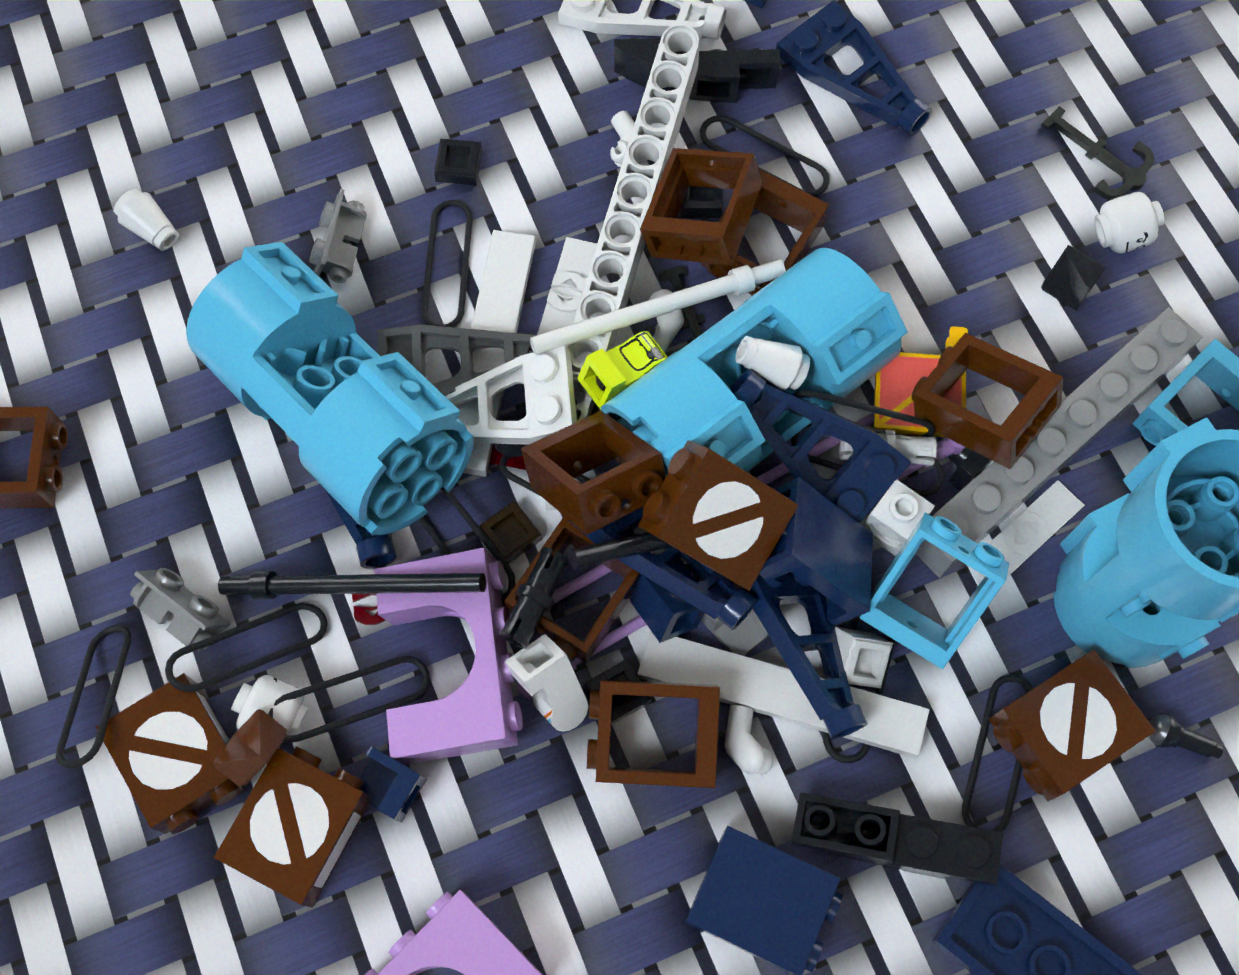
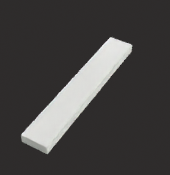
M493 230L471 329L517 333L536 245L535 236ZM477 348L473 351L474 372L492 370L505 363V353L502 348ZM505 390L500 391L493 398L494 418L496 420L499 419ZM478 399L456 405L460 410L458 418L462 420L465 426L479 423ZM473 443L472 454L463 473L486 477L493 444Z
M650 630L638 670V678L650 682L717 685L720 687L719 702L750 707L754 712L828 733L824 721L819 719L790 669L679 637L659 643ZM849 686L853 702L860 705L868 724L864 728L843 738L917 758L920 755L930 709Z

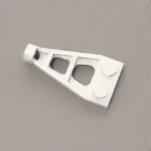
M563 0L558 12V19L561 25L597 34L662 36L664 31L670 26L685 24L692 27L697 32L699 38L706 36L719 39L724 27L727 7L713 3H704L700 0H661L680 9L676 20H662L649 17L656 0H642L639 10L631 14L609 12L606 8L610 0Z
M565 345L535 355L534 352L521 355L455 387V392L445 396L455 406L478 399L479 423L466 426V429L473 435L474 443L530 445L577 422L571 353ZM515 384H523L525 388L526 416L519 421L496 420L493 410L494 396Z

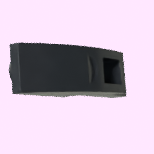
M632 37L628 39H614V72L646 87L661 38L641 39ZM713 49L710 51H699L698 70L689 99L737 103L738 89L776 88L780 67L779 49ZM677 51V52H674V53H676V54H684V53H686V52H684V51ZM665 87V88H662V89L665 90V91H672V90H675L676 88H674V87Z
M800 792L792 836L793 844L941 879L949 877L997 887L1003 832L901 814L900 810Z

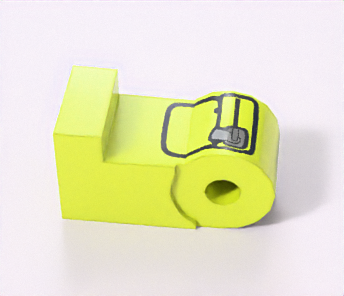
M643 331L634 335L625 343L606 352L602 348L587 355L577 379L601 410L602 405L667 359L668 356L648 331ZM597 376L606 387L605 391L597 385Z

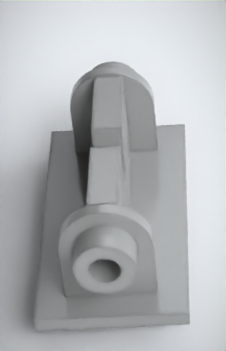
M340 189L334 203L326 201L319 222V226L326 228L323 240L316 238L309 259V263L316 265L314 273L318 276L321 271L328 273L329 279L336 283H345L346 278L352 276L358 247L344 243L343 240L346 239L359 243L367 218V213L364 211L365 206L358 201L342 202L345 191L343 189Z
M166 568L142 570L134 573L142 581L135 585L130 593V596L134 598V605L158 624H164L171 613L175 615L166 631L185 646L211 637L209 633L212 629L229 627L231 624L218 614L219 608L215 603L203 596L194 595L184 587V580L177 573ZM208 645V646H206V647H203V648H201V649H198V651L203 652V651L206 650L210 645Z

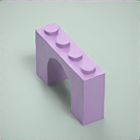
M479 548L374 569L375 574L484 573L487 582L485 591L477 593L376 594L378 615L393 625L443 616L458 617L466 620L473 632L476 648L474 664L470 674L456 691L439 700L386 710L390 757L400 763L410 765L517 746V731L523 728L522 712L519 703L513 701L511 683L517 680L511 675L505 663V660L513 655L507 652L506 641L499 636V632L503 629L510 616L507 607H502L500 590L506 588V576L501 561H497L485 548Z
M461 890L454 896L449 892L443 894L426 912V915L431 920L417 934L412 930L406 932L391 947L388 953L393 959L379 973L371 969L365 974L417 975L429 969L443 967L454 969L464 975H543Z

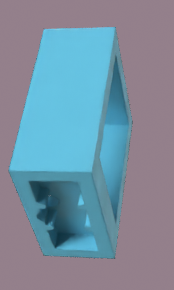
M1214 339L1154 399L1132 424L1140 430L1145 440L1155 446L1167 437L1187 428V425L1164 406L1194 376L1198 377L1239 411V357L1217 339Z
M925 512L872 591L870 612L860 615L859 618L943 670L1006 582L1009 562L1004 560V555L994 546L985 542L977 544L962 535L961 529L949 519L941 516L934 518ZM924 540L985 576L948 630L888 594Z

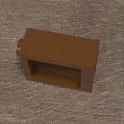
M673 148L640 228L650 256L732 266L762 186V179L755 155L742 152ZM689 186L734 189L722 223L677 219Z
M759 169L762 186L754 209L802 232L784 261L785 270L787 271L801 261L809 251L824 226L829 204ZM726 210L718 222L722 223ZM736 254L732 266L701 262V265L706 267L717 278L727 276L729 270L748 265L750 268L759 266ZM773 280L755 285V290L748 293L753 296Z
M964 333L953 347L949 346L944 350L937 367L928 377H922L915 385L912 392L915 417L930 421L935 426L936 433L1011 469L1060 408L1063 377ZM967 369L1025 395L1002 425L996 424L943 398Z
M48 406L0 407V431H33L27 479L25 482H0V509L54 508L56 492L61 490L63 483L62 470L59 465L61 450H64L68 443L66 425Z
M599 411L521 448L531 488L586 535L645 506L649 497L658 492L666 478L661 452L603 411ZM613 459L621 464L583 484L574 479ZM628 498L626 505L621 507L622 501Z
M564 516L543 547L553 549L552 556H555L557 551L563 554L570 544L576 548L595 544ZM541 550L506 598L505 604L509 614H511L518 600L515 593L520 584H526L541 555ZM617 559L601 563L625 579L584 640L579 639L543 615L534 633L546 634L566 653L570 662H573L577 657L587 664L630 600L640 576L639 572Z
M601 679L600 690L590 691L589 719L598 720V739H588L586 769H596L595 782L716 788L720 687L708 684ZM612 695L697 699L694 771L609 767Z

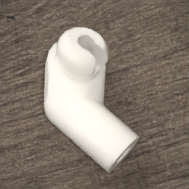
M628 111L618 112L611 120V124L621 139L617 142L616 148H611L610 155L619 167L622 166L635 124Z
M662 289L654 292L649 300L673 292L668 289ZM682 309L656 317L658 324L655 327L656 332L653 338L664 353L684 324Z
M731 705L724 743L727 754L742 771L748 774H766L773 765V756L768 749H763L750 734L753 709L741 705Z

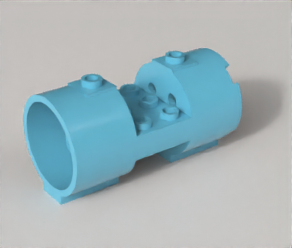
M283 242L245 247L241 259L217 274L196 299L189 314L186 328L187 341L191 351L250 412L263 417L265 420L273 419L286 432L287 436L299 446V458L302 466L359 525L365 527L371 534L384 535L401 530L416 522L428 513L423 505L431 500L442 487L448 493L450 492L470 460L474 443L473 435L466 429L462 420L458 418L460 410L399 352L380 356L356 333V326L352 316L337 302L339 295Z
M818 248L755 293L741 306L688 345L673 353L602 405L601 410L661 452L666 476L669 473L668 466L672 457L678 450L684 447L687 440L713 450L748 472L774 450L763 437L745 402L737 400L730 390L737 378L747 370L744 365L737 363L735 360L738 346L745 336L797 345L801 347L803 353L809 355L810 367L804 382L796 390L787 388L785 391L793 394L799 391L813 390L845 398L897 358L901 351V337L908 333L890 293L881 292L869 275L844 254L830 248ZM761 393L753 403H756L760 399ZM802 398L827 410L837 404L819 398ZM785 409L773 425L777 433L785 441H788L810 424L811 421L806 417L793 414L788 409Z
M1207 417L1160 441L1123 479L1131 493L1088 514L1060 543L1067 555L1059 566L1056 591L1053 593L1054 605L1065 632L1084 652L1089 653L1094 649L1101 658L1125 665V668L1153 665L1177 651L1185 659L1209 645L1205 635L1221 626L1218 623L1219 620L1222 623L1239 614V430H1216Z

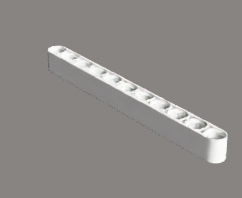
M676 24L670 26L661 37L573 324L588 320L594 313L604 312L607 314L627 306L645 246L640 228L671 151L675 146L698 70L699 37L697 32L688 25ZM684 51V52H686V53H684V54H676V53H674V52ZM674 87L676 89L672 91H665L662 88ZM654 123H662L665 126L661 128H653L650 125ZM642 160H652L655 162L649 166L638 164ZM632 197H640L644 199V201H642L639 204H630L626 202V200ZM619 235H629L633 238L627 243H618L613 240ZM609 273H616L621 276L618 281L613 283L601 280L604 275ZM619 329L566 345V348L571 353L574 392H581L586 396L584 401L576 405L577 422L591 416L595 402L577 379L583 364L576 361V358L586 351L595 352L603 348L606 352L614 348ZM597 376L596 383L602 389L603 383Z

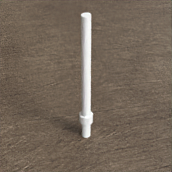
M781 259L753 268L744 265L729 270L727 276L530 337V344L534 354L538 355L563 345L576 343L730 293H734L736 296L754 291L755 285L779 277L786 271Z

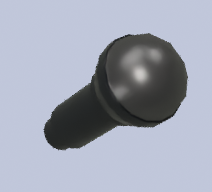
M1169 714L1154 716L1150 721V724L1156 731L1148 737L1158 747L1175 748L1179 746L1205 757L1212 756L1215 758H1220L1223 753V745L1216 743L1210 737L1185 729L1182 724Z

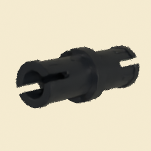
M542 548L541 555L526 584L519 585L515 593L518 600L503 629L499 632V636L511 644L517 641V647L523 649L528 648L529 641L544 611L548 612L551 610L554 604L552 595L566 567L570 564L569 559L558 551L555 556H552L553 549Z

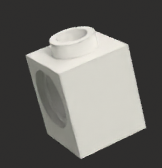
M896 480L870 513L863 527L873 534L874 542L896 556L924 513L926 512L930 515L935 505Z

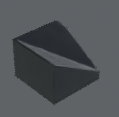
M1068 245L1044 280L1041 289L1077 311L1106 268Z

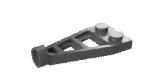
M422 324L377 330L378 354L383 356L399 352L425 378V355L428 351L432 349H445L458 352L461 357V370L452 378L431 383L444 396L455 392V387L490 371L478 373L473 371V351L475 349L502 348L505 353V363L521 355L529 354L530 350L533 351L530 337L535 336L532 334Z

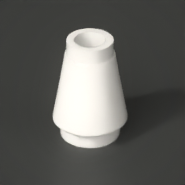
M131 189L116 202L114 213L118 216L119 224L153 246H156L160 251L169 249L177 241L179 233L174 229L171 222L149 193H142L139 189Z
M745 336L742 339L735 357L737 363L753 370L761 378L781 390H786L787 388L798 389L804 382L810 367V357L802 352L800 346Z

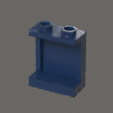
M799 477L776 488L777 492L799 506L759 575L768 582L788 572L798 576L828 598L827 621L833 625H838L870 612L873 534Z
M727 825L684 924L701 933L706 932L786 971V974L803 975L805 969L813 972L821 955L824 943L816 939L824 920L832 923L840 907L843 895L836 892L840 878Z

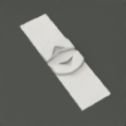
M566 237L537 335L573 324L597 246L596 243Z
M1057 480L989 543L1004 555L1005 561L1009 562L1007 577L1085 506L1060 481Z

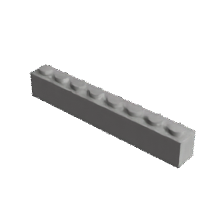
M1168 307L1061 402L1060 408L1011 469L993 462L932 517L941 516L949 519L961 529L962 535L978 544L1179 364L1203 337ZM926 540L923 541L915 553L939 578L959 562L958 559Z

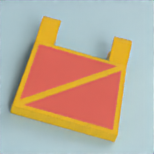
M950 327L949 337H947L945 342V349L949 346L953 347L964 333L968 334V329L965 327ZM900 352L897 358L875 374L874 406L915 417L914 401H912L913 389L922 377H928L937 367L941 355ZM966 371L943 397L963 408H966ZM874 413L873 428L893 430L895 434L923 435L928 432V429L924 426ZM936 432L933 435L936 437H944Z

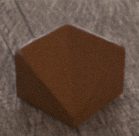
M258 709L232 736L214 760L213 766L239 787L245 786L269 762L287 736V729L263 710Z

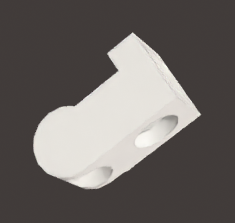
M546 634L529 644L527 649H522L505 660L511 675L531 696L533 695L534 706L556 730L562 732L570 731L584 720L588 711V702L566 653Z

